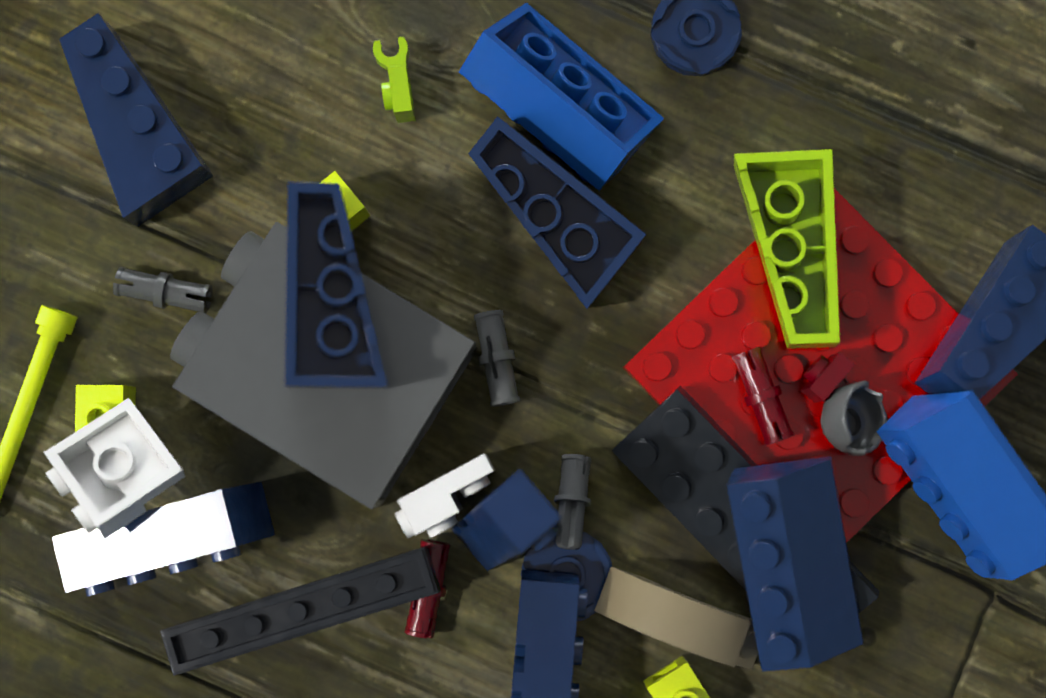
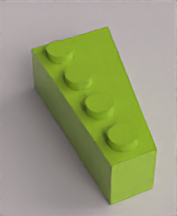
M832 149L734 154V169L787 349L836 347L840 343Z

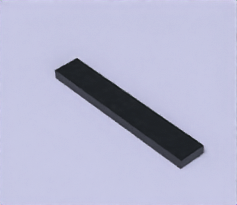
M423 546L162 629L160 633L173 676L431 596L439 593L441 588L428 547Z

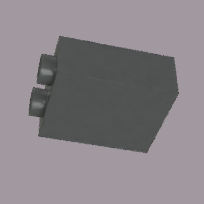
M276 221L265 239L253 231H249L234 246L223 266L221 279L234 286V289L214 319L202 311L197 312L184 326L172 347L170 358L184 367L172 387L371 510L381 507L478 348L471 339L361 273L388 387L386 389L286 388L287 228Z

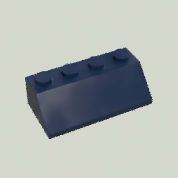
M831 456L735 468L727 483L762 672L811 668L862 645L864 640Z

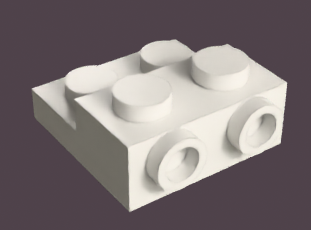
M129 398L44 452L53 466L51 470L46 472L52 484L62 497L69 492L73 494L80 505L73 508L72 511L88 534L98 529L104 539L145 513V503L185 477L179 464Z
M487 454L473 459L397 500L401 510L397 511L395 515L408 539L424 530L432 538L458 523L454 514L460 512L463 507L455 492L460 489L465 498L491 483L487 474L495 471Z

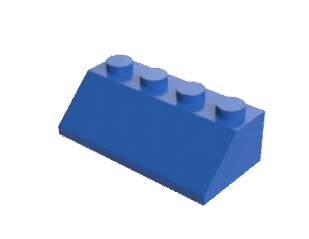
M527 2L484 30L459 70V73L471 82L478 92L490 98L506 112L512 121L522 125L541 142L545 149L556 154L574 169L583 181L590 183L598 191L619 173L665 119Z
M973 391L912 396L876 431L886 444V452L889 457L907 473L913 482L915 493L930 505L940 519L941 529L956 541L966 555L967 565L977 575L984 578L1014 580L1046 565V494Z

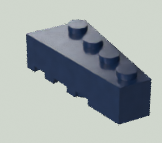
M497 116L468 154L575 292L586 309H589L645 239L646 234Z

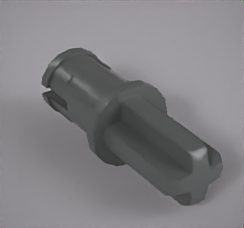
M564 454L561 457L559 495L554 497V502L559 504L558 513L561 517L557 522V528L560 532L556 535V544L561 549L577 550L582 546L585 507L591 505V499L588 498V481L592 459L580 454Z

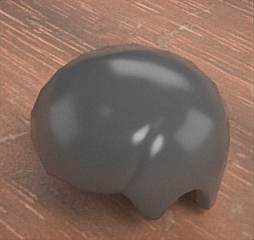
M868 381L850 383L833 390L822 408L820 423L823 434L836 449L851 456H864L877 449L882 439L876 431L887 421V414L882 404L884 396L882 393L869 389Z

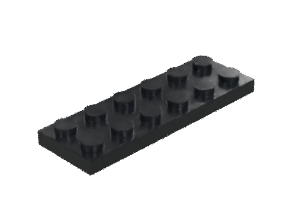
M680 385L613 448L612 452L746 590L727 483L735 468L758 465ZM850 561L858 612L860 613L879 597V590Z

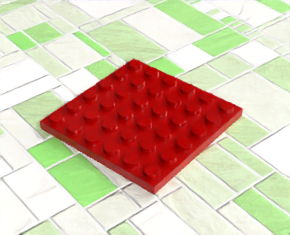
M834 188L840 343L836 347L787 349L756 240H754L644 346L623 369L658 405L681 385L758 466L831 456L847 543L911 479L904 469L889 457L883 440L877 449L864 456H851L836 449L823 434L820 423L825 401L814 403L801 392V389L808 382L803 375L819 356L823 355L828 359L830 355L841 352L855 365L835 389L850 383L868 381L869 389L883 394L882 404L888 420L912 396L928 395L915 382L955 321L958 313ZM761 346V352L774 386H780L782 394L778 395L791 430L794 432V436L783 440L780 438L775 422H773L772 424L779 442L766 446L752 405L747 407L744 400L748 394L735 361L732 359L733 356L745 352L750 367L754 370L747 351ZM1012 369L979 400L981 404L985 407L1018 373Z

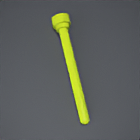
M41 305L35 321L36 324H39L36 333L40 335L0 445V501L59 341L64 342L67 334L72 335L78 317Z

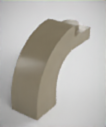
M611 566L595 608L596 612L629 628L688 652L732 667L737 665L752 670L758 655V648L751 618L712 606L642 576Z

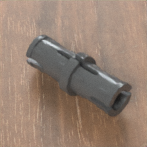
M122 266L118 268L115 274L116 279L133 282V286L113 283V293L115 296L151 301L154 307L162 309L171 305L207 313L210 308L211 302L192 297L194 294L212 298L213 288L210 284L204 285L174 279L171 273L160 272L159 275H153Z
M491 310L474 315L482 355L478 357L480 367H485L491 407L520 402L512 361H515L516 357L514 350H509L503 310Z

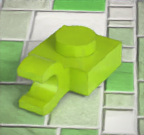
M398 37L399 52L395 56L388 57L383 54L380 40H376L373 44L375 59L382 68L388 70L389 82L381 83L385 111L393 110L397 123L416 121L407 66L409 58L407 42L404 37Z

